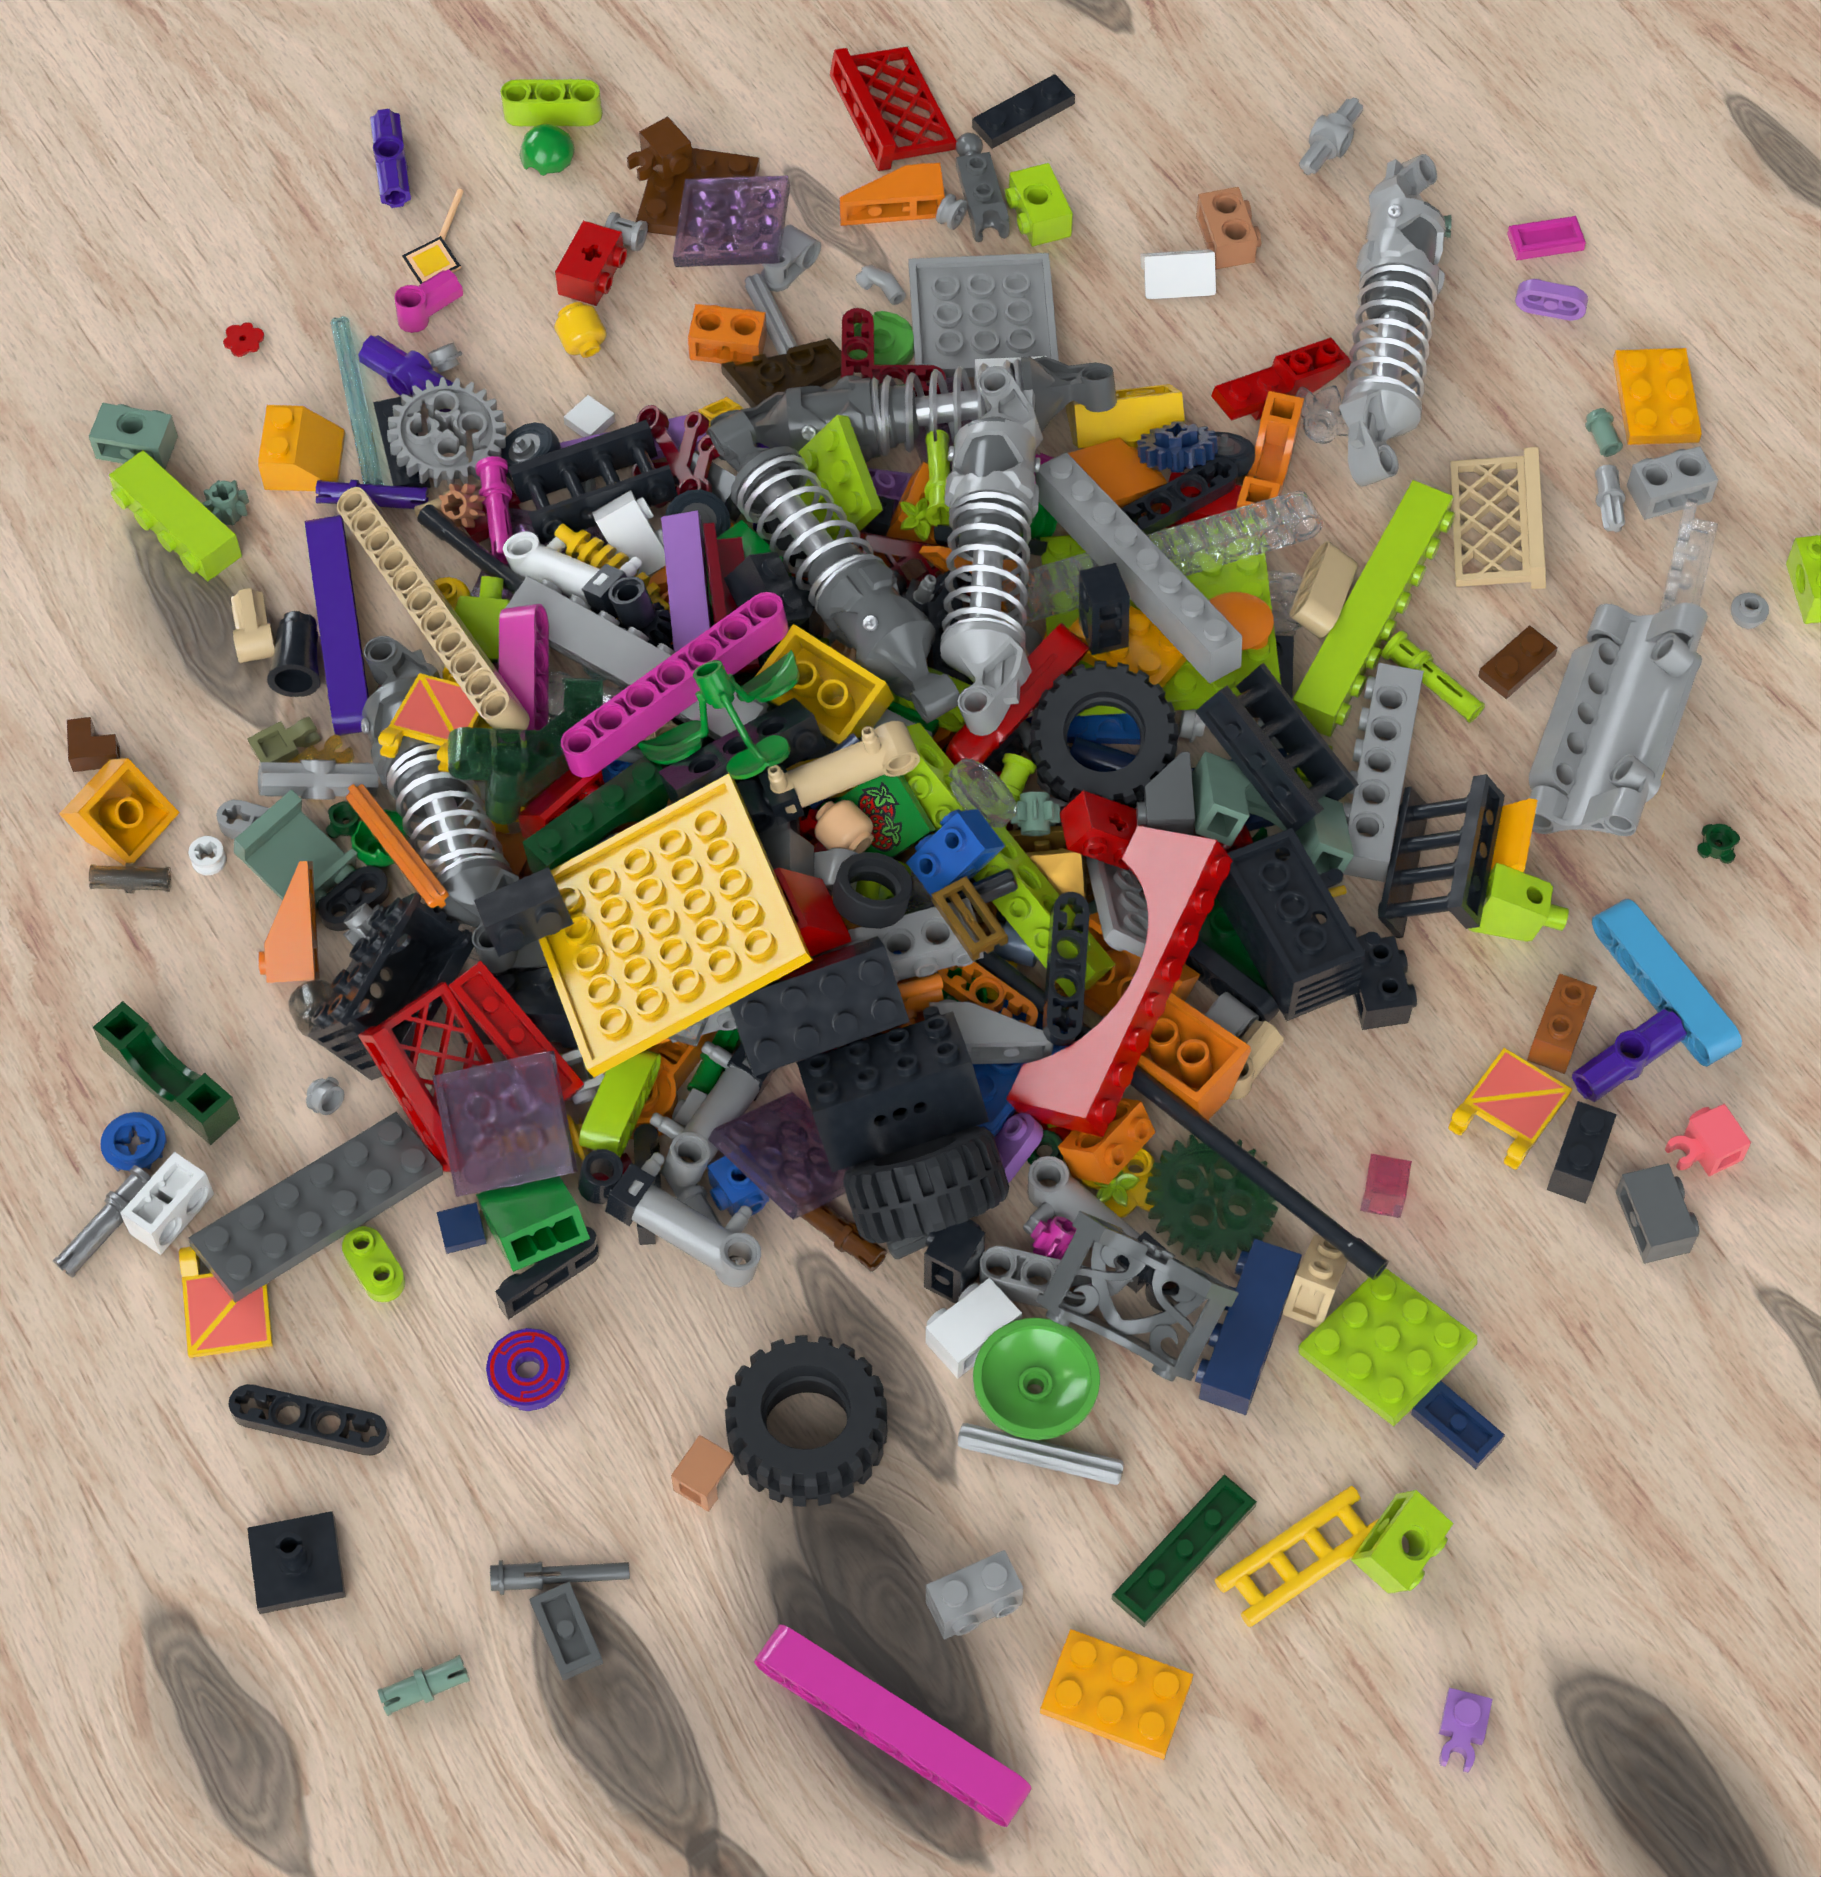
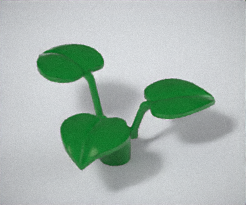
M790 650L781 659L742 687L735 682L732 674H727L721 661L713 660L702 664L693 673V677L700 691L695 693L699 701L700 721L694 720L683 723L653 739L641 741L637 744L642 754L657 764H672L689 757L701 748V738L709 734L707 703L712 705L714 709L726 708L748 748L736 754L728 762L726 767L732 778H750L763 772L768 766L772 767L781 763L790 753L788 741L782 736L772 735L755 745L735 711L732 702L735 699L734 692L737 693L736 695L740 701L750 703L756 699L758 702L763 703L771 701L791 690L797 684L800 677L793 651Z

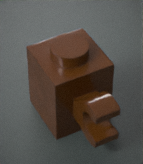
M668 116L639 131L641 151L633 152L627 157V167L629 170L636 166H641L637 169L639 181L650 178L653 174V169L666 181L693 166L691 141Z

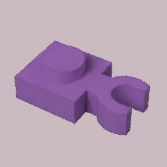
M1449 1687L1439 1734L1451 1737V1740L1446 1742L1439 1756L1440 1766L1446 1767L1450 1757L1449 1754L1458 1752L1465 1759L1463 1772L1468 1773L1471 1770L1475 1761V1751L1470 1743L1482 1745L1484 1742L1492 1698Z

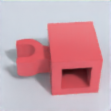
M1724 1103L1712 1110L1709 1107H1704L1692 1114L1684 1135L1671 1138L1666 1145L1665 1151L1670 1153L1679 1149L1686 1153V1156L1679 1159L1676 1167L1678 1170H1686L1694 1162L1699 1161L1707 1175L1711 1176L1743 1161L1751 1141Z

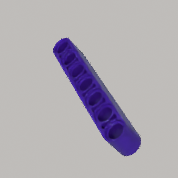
M341 515L306 520L305 530L335 736L362 732V710L369 698L343 518Z

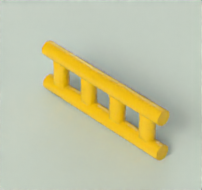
M1349 1486L1214 1579L1222 1593L1235 1586L1249 1603L1250 1607L1241 1613V1617L1248 1627L1251 1628L1354 1556L1379 1519L1366 1526L1351 1507L1361 1499L1358 1491L1353 1486ZM1338 1516L1353 1536L1332 1549L1317 1529ZM1304 1539L1319 1559L1301 1572H1298L1284 1552ZM1270 1563L1285 1583L1264 1596L1249 1576Z

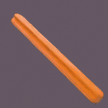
M354 784L348 787L350 792L346 796L348 803L430 908L436 906L443 908L447 904L444 900L449 896L445 887L363 784L358 787Z

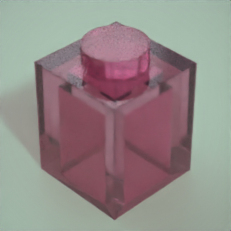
M1371 1154L1365 1175L1360 1211L1401 1218L1407 1196L1412 1161Z

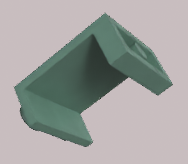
M292 789L234 839V854L282 900L299 861H313L316 909L320 900L327 895L326 893L334 885L339 884L356 870L357 852L351 848L345 854L302 812V799Z

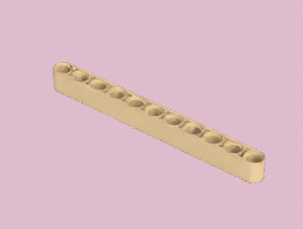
M353 487L345 491L337 502L339 514L479 715L504 739L512 740L521 736L526 731L530 721L527 711L388 516L360 487Z

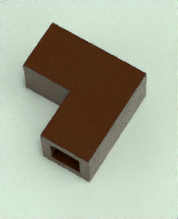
M91 717L67 720L68 761L73 772L101 769L109 760L121 759L120 745L116 734L96 736Z

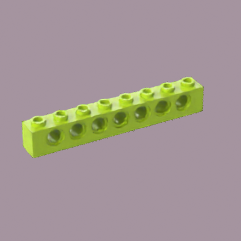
M920 723L907 726L920 756V762L912 771L903 776L934 825L935 832L942 827L940 824L942 819L956 809L961 811L978 809L1005 847L973 879L977 882L1005 869H1010L1017 880L1018 889L992 900V902L1047 969L1050 912L1060 895ZM1066 905L1064 910H1062L1067 913V925L1064 930L1071 929V923L1076 916L1071 908ZM1089 931L1085 990L1090 989L1116 965ZM1066 940L1057 944V951L1063 958L1073 959L1077 957L1078 949L1074 943ZM1060 978L1056 980L1069 997L1075 994V986L1069 979Z

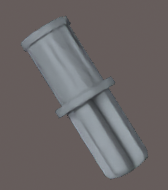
M1603 465L1595 471L1598 486L1596 503L1601 508L1604 529L1607 532L1614 531L1616 533L1621 531L1622 526L1625 524L1623 503L1626 498L1624 492L1620 489L1619 470L1614 465Z

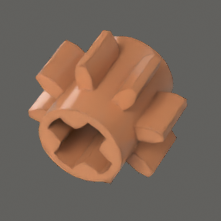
M465 483L463 487L459 484H449L450 492L445 495H439V499L442 501L441 512L448 518H451L458 528L462 524L464 527L474 528V520L479 516H485V513L482 511V502L486 499L485 496L474 494L475 485Z

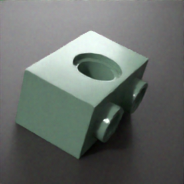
M102 403L89 434V440L96 459L124 464L144 450L164 469L167 467L178 439L171 414L158 410L148 411L131 408L124 404L114 405Z

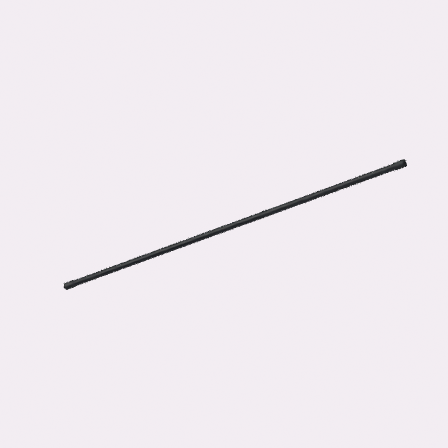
M428 504L421 509L417 517V521L440 540L450 544L487 575L504 579L503 587L513 595L516 593L524 581L523 578L459 529L455 522L432 504ZM675 717L671 719L678 726L684 723ZM707 736V745L715 741ZM810 806L802 808L806 818L809 810L813 809ZM913 888L907 908L912 910L931 901ZM983 951L984 958L977 959L975 962L1030 1000L1036 1006L1037 1011L1043 1015L1045 991L996 952L991 951L987 954ZM1061 1008V1016L1054 1025L1059 1026L1066 1033L1072 1026L1065 1024V1014L1068 1009ZM1083 1022L1081 1032L1074 1041L1081 1039L1092 1028ZM1138 1065L1136 1066L1130 1083L1132 1087L1338 1249L1349 1262L1372 1280L1377 1279L1382 1274L1389 1260L1362 1239L1348 1232Z

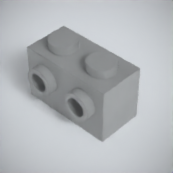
M1005 1550L926 1585V1604L944 1640L954 1635L961 1636L976 1629L979 1624L994 1617L1001 1618L1007 1616L1021 1606L1023 1601V1586Z

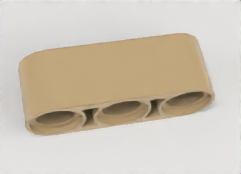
M1325 541L1321 544L1308 562L1289 616L1317 638H1323L1333 628L1339 618L1357 569V562L1331 542Z

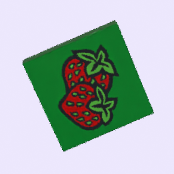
M884 774L856 786L834 802L851 800L871 819L873 823L871 834L874 838L864 852L880 853L894 859L936 830L903 775L890 777Z

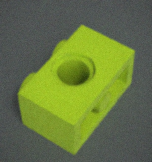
M1045 163L1010 172L1009 188L1005 189L1006 201L1010 209H1015L1019 231L1022 235H1027L1031 246L1034 247L1071 237L1073 213L1050 164Z
M1821 535L1798 537L1793 542L1786 566L1804 624L1821 622Z
M1417 1490L1398 1493L1356 1551L1351 1561L1388 1594L1411 1591L1423 1579L1425 1571L1422 1569L1428 1560L1436 1556L1445 1547L1448 1541L1446 1534L1454 1523ZM1403 1535L1409 1543L1408 1553L1402 1548Z

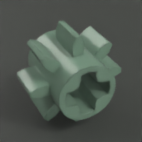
M218 480L210 489L204 490L206 501L202 504L225 525L233 526L242 516L248 515L245 506L249 503L246 490L239 491L235 480L232 482Z
M1025 792L1020 794V801L1017 802V805H1011V824H1017V827H1021L1022 835L1050 834V826H1054V823H1060V804H1053V801H1050L1049 793Z

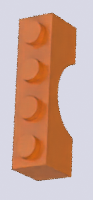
M1272 391L1268 392L1255 445V461L1248 475L1244 477L1237 502L1234 526L1262 524L1263 538H1270L1301 424L1304 398Z

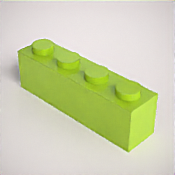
M144 450L109 474L113 487L111 496L118 506L122 509L129 508L139 525L144 530L148 531L151 529L157 534L161 545L168 552L174 550L180 556L183 565L192 574L198 572L208 582L242 557L236 534Z

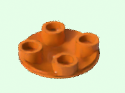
M1243 592L1223 593L1209 600L1242 635V650H1258L1267 645L1268 637L1273 630L1274 617L1271 609L1263 600Z

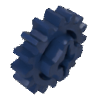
M1184 421L1171 422V425H1163V428L1150 429V434H1142L1141 439L1137 440L1140 463H1147L1149 468L1158 466L1159 470L1168 468L1174 473L1184 472L1186 468L1193 469V466L1205 465L1206 460H1214L1215 454H1218L1217 436L1214 430L1208 431L1207 426L1198 428L1196 424L1188 426L1184 424Z

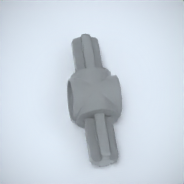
M1354 97L1346 99L1336 113H1330L1328 116L1321 115L1317 119L1309 136L1310 148L1299 162V167L1304 170V174H1316L1326 160L1333 159L1336 156L1341 158L1346 153L1354 135L1352 125L1363 111V105L1359 103V99Z

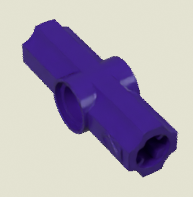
M390 109L377 110V113L370 117L380 200L382 204H387L391 208L403 207L407 201L411 200L400 114Z
M379 335L375 337L369 336L363 342L362 349L358 354L359 361L386 378L389 386L399 396L402 394L413 396L412 386L414 385L422 391L426 390V380H430L434 387L439 386L440 379L443 377L433 370L429 361L419 352L411 350L407 354ZM445 378L447 386H452L453 382ZM444 408V409H441V410H439V411H440V412H449V411H451V409H446V408Z
M1663 1009L1636 1029L1620 1033L1613 1045L1573 1072L1572 1079L1575 1082L1577 1091L1586 1100L1589 1099L1595 1103L1624 1081L1638 1078L1642 1074L1644 1067L1685 1039L1687 1032L1682 1025V1020L1673 1011L1669 1012ZM1622 1052L1631 1053L1634 1056H1636V1058H1628L1625 1055H1623Z

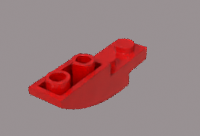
M1330 337L1275 356L1273 364L1269 368L1216 385L1211 397L1231 421L1249 414L1257 421L1262 417L1269 391L1305 398L1350 366L1351 361Z

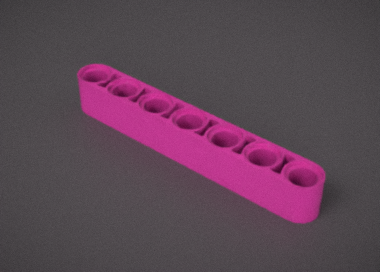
M771 592L755 595L569 728L561 738V747L571 772L578 777H590L598 773L698 701L695 693L700 691L693 677V673L702 664L719 660L722 662L727 674L734 675L781 641L789 630L781 598Z
M778 1625L754 1660V1664L768 1677L1002 1827H1007L1032 1790L1030 1784L1016 1772L785 1625Z

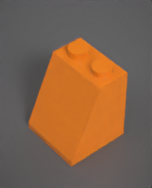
M1120 437L1068 453L1120 509L1167 484L1162 473L1147 467V463H1140L1138 450L1134 447H1129ZM1162 503L1152 505L1151 509L1156 512L1161 508Z

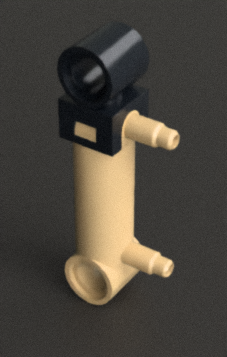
M890 721L878 726L876 729L867 726L862 729V741L789 771L786 770L784 764L769 767L768 771L758 775L761 783L756 780H746L736 784L757 833L760 834L769 829L775 822V817L778 825H782L804 816L802 808L884 774L895 777L912 771L920 762V756L905 723Z

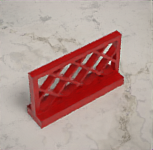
M908 47L850 55L847 48L834 50L829 75L878 171L891 169L892 161L956 150L957 141ZM902 60L906 67L902 71L889 65L888 62ZM868 66L876 71L871 76L859 71L857 67ZM881 73H884L898 80L892 85L878 78ZM905 82L918 89L916 95L901 89L902 83ZM873 87L887 93L888 95L885 100L870 93L871 88ZM893 97L910 103L907 109L890 103ZM917 106L929 111L930 117L927 119L912 111ZM884 111L899 117L898 123L895 124L883 119L882 114ZM906 121H909L923 128L918 134L904 128L903 125ZM929 130L941 135L943 140L934 141L925 137V134ZM896 136H900L913 143L912 145L898 147L894 139Z
M446 982L439 983L378 1026H371L358 1035L425 1146L442 1165L443 1172L457 1173L469 1164L467 1161L501 1137V1128H506L507 1131H510L527 1119ZM441 996L447 1006L444 1024L426 1020L429 1003ZM419 1010L418 1018L411 1017L412 1014ZM454 1019L459 1027L453 1026ZM404 1020L417 1023L412 1046L400 1044L391 1030ZM425 1025L443 1029L439 1052L420 1048ZM451 1031L463 1033L467 1039L468 1045L465 1058L447 1054ZM404 1050L411 1051L410 1058H408ZM419 1053L437 1057L433 1081L421 1078L416 1071ZM474 1053L476 1054L479 1061L473 1060ZM446 1059L464 1063L459 1086L441 1082ZM472 1065L483 1067L488 1074L485 1092L467 1088ZM425 1084L432 1085L430 1092L425 1086ZM440 1087L458 1091L453 1114L441 1112L437 1105ZM495 1087L500 1095L494 1094ZM466 1093L484 1097L480 1120L462 1117ZM492 1099L504 1101L512 1114L510 1118L501 1124L488 1122ZM446 1118L452 1119L451 1127ZM461 1121L478 1125L476 1140L466 1149L463 1148L457 1138ZM487 1127L494 1128L486 1134Z

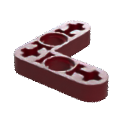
M853 308L845 312L842 317L841 378L854 376V373H861L862 379L871 378L872 380L874 377L881 384L888 375L906 384L907 377L912 372L918 376L925 396H929V386H926V381L930 380L934 369L942 373L946 383L945 372L934 365H874L873 315L863 308ZM856 323L861 324V337H854V324ZM857 349L863 350L868 354L860 360H855L848 356L851 351ZM937 382V394H941V391H940V388H939V385H938V382Z

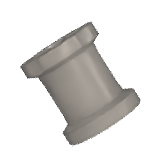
M611 212L605 223V227L622 232L623 244L631 246V250L640 251L642 249L648 231L646 221H630L621 218L619 213Z

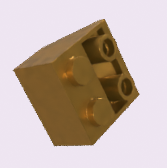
M1062 826L1050 827V834L1044 836H1025L1021 834V830L1008 831L1059 895L1065 892H1075L1082 895L1087 901L1086 857L1067 850Z

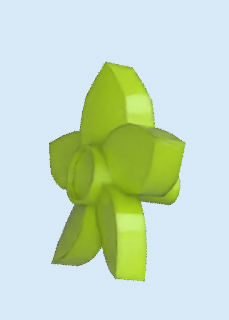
M926 497L918 501L916 507L909 502L902 501L899 503L903 512L909 516L901 523L900 530L914 529L916 535L921 540H927L930 534V527L933 525L926 519V509L928 507Z
M1121 1170L1109 1184L1094 1182L1101 1187L1096 1197L1102 1203H1105L1113 1195L1114 1200L1119 1205L1127 1207L1128 1196L1126 1190L1134 1188L1140 1180L1132 1174H1123Z

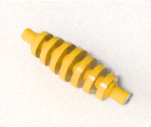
M561 524L554 533L558 539L566 544L565 553L568 556L577 557V560L601 569L605 564L620 569L629 561V557L623 552L615 555L617 549L610 544L603 547V540L597 537L590 540L591 534L585 530L575 533L565 524ZM638 569L634 577H639L643 580L652 603L660 602L665 610L670 612V605L660 598V587L655 582L647 587L650 577L645 572L638 574Z

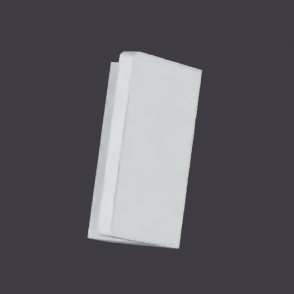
M1212 250L1140 254L1141 268L1144 270L1145 297L1147 299L1210 296L1216 294L1215 252Z

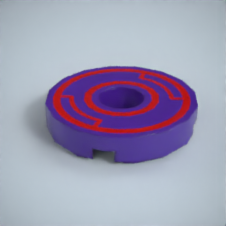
M531 1328L510 1332L497 1341L488 1355L486 1365L490 1390L499 1402L506 1406L510 1405L519 1408L522 1411L545 1408L556 1401L565 1390L564 1387L568 1382L571 1371L567 1351L557 1337L544 1330ZM525 1362H535L540 1366L539 1372L532 1378L520 1377L517 1374V1369Z

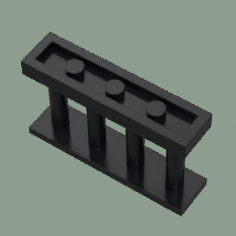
M647 420L508 467L515 493L520 502L533 500L537 509L529 512L528 515L534 534L538 537L540 544L552 541L556 537L554 535L555 531L561 524H565L575 533L596 526L597 523L592 512L630 490L636 500L643 497L649 507L672 500L678 496L669 464L655 469L651 458L658 455ZM637 464L641 474L620 481L616 470ZM602 476L606 486L586 493L581 482ZM567 488L572 498L551 505L546 494Z
M1264 663L1235 686L1241 694L1235 696L1227 685L1195 711L1286 829L1293 828L1294 832H1296L1323 811L1324 808L1318 802L1322 797L1325 796L1339 801L1359 785ZM1251 706L1264 725L1260 727L1246 708ZM1275 737L1288 753L1286 757H1283L1271 742V738ZM1299 767L1312 786L1307 788L1294 769Z
M1487 774L1473 776L1470 793L1467 797L1426 803L1412 786L1405 787L1402 803L1399 806V818L1382 900L1378 905V919L1396 938L1404 937L1408 917L1450 911L1465 929L1480 927L1505 797ZM1466 813L1464 825L1460 830L1424 835L1427 819ZM1459 846L1457 858L1453 863L1418 868L1421 851ZM1453 879L1451 891L1447 896L1411 901L1414 884Z

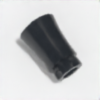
M291 611L285 613L284 618L279 623L267 683L273 691L283 696L305 697L313 694L320 687L317 655L318 632L316 620L312 615L304 614L300 611Z

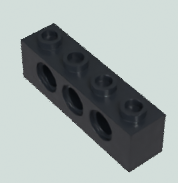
M795 697L744 725L755 745L772 735L782 736L788 741L790 753L784 761L777 764L778 766L784 764L786 769L826 747L814 714ZM737 729L704 746L689 757L673 763L658 772L672 804L729 774L726 766L730 759L739 752L748 749ZM768 766L763 772H761V773H759V774H762V773L768 771L769 766ZM759 774L746 779H734L736 784L746 780H756L761 783Z

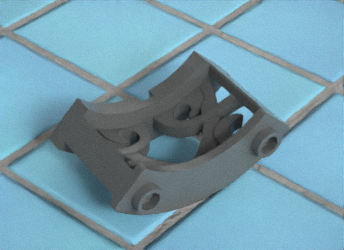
M1079 1211L1072 1225L1077 1230L1045 1293H1039L1036 1301L1048 1309L1046 1316L1052 1321L1063 1326H1068L1072 1322L1106 1337L1154 1364L1151 1370L1162 1378L1174 1381L1177 1376L1191 1381L1195 1375L1192 1370L1226 1306L1232 1307L1239 1292L1198 1267L1192 1268L1186 1266L1181 1261L1178 1262L1174 1259L1176 1255L1145 1239L1140 1242L1138 1239L1130 1237L1123 1232L1122 1228ZM1094 1241L1091 1267H1082L1081 1264ZM1123 1255L1128 1258L1130 1265L1127 1270L1120 1272L1106 1270V1265L1116 1268L1114 1259L1117 1256ZM1146 1265L1154 1268L1153 1292L1158 1303L1165 1310L1143 1318L1122 1319L1112 1301L1107 1280L1116 1282L1128 1280L1138 1275ZM1076 1275L1091 1277L1092 1284H1080L1073 1291L1085 1294L1086 1299L1082 1304H1071L1063 1300ZM1168 1281L1176 1282L1180 1288L1176 1294H1171V1297L1178 1302L1175 1305L1166 1298L1162 1291V1286ZM1208 1299L1195 1325H1193L1186 1316ZM1098 1305L1106 1321L1090 1314V1312ZM1176 1322L1180 1323L1190 1333L1178 1358L1170 1356L1161 1346V1341L1167 1337L1172 1338L1176 1345L1178 1344V1335L1172 1326ZM1150 1332V1345L1133 1335Z

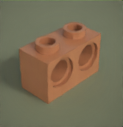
M1239 187L1198 194L1196 219L1207 249L1215 252V270L1255 263L1257 247H1261V234L1258 226L1252 225L1250 203L1248 200H1243Z

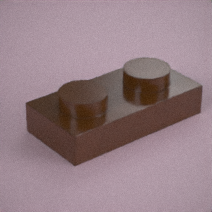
M1529 625L1480 668L1478 677L1507 699L1556 656L1558 647Z

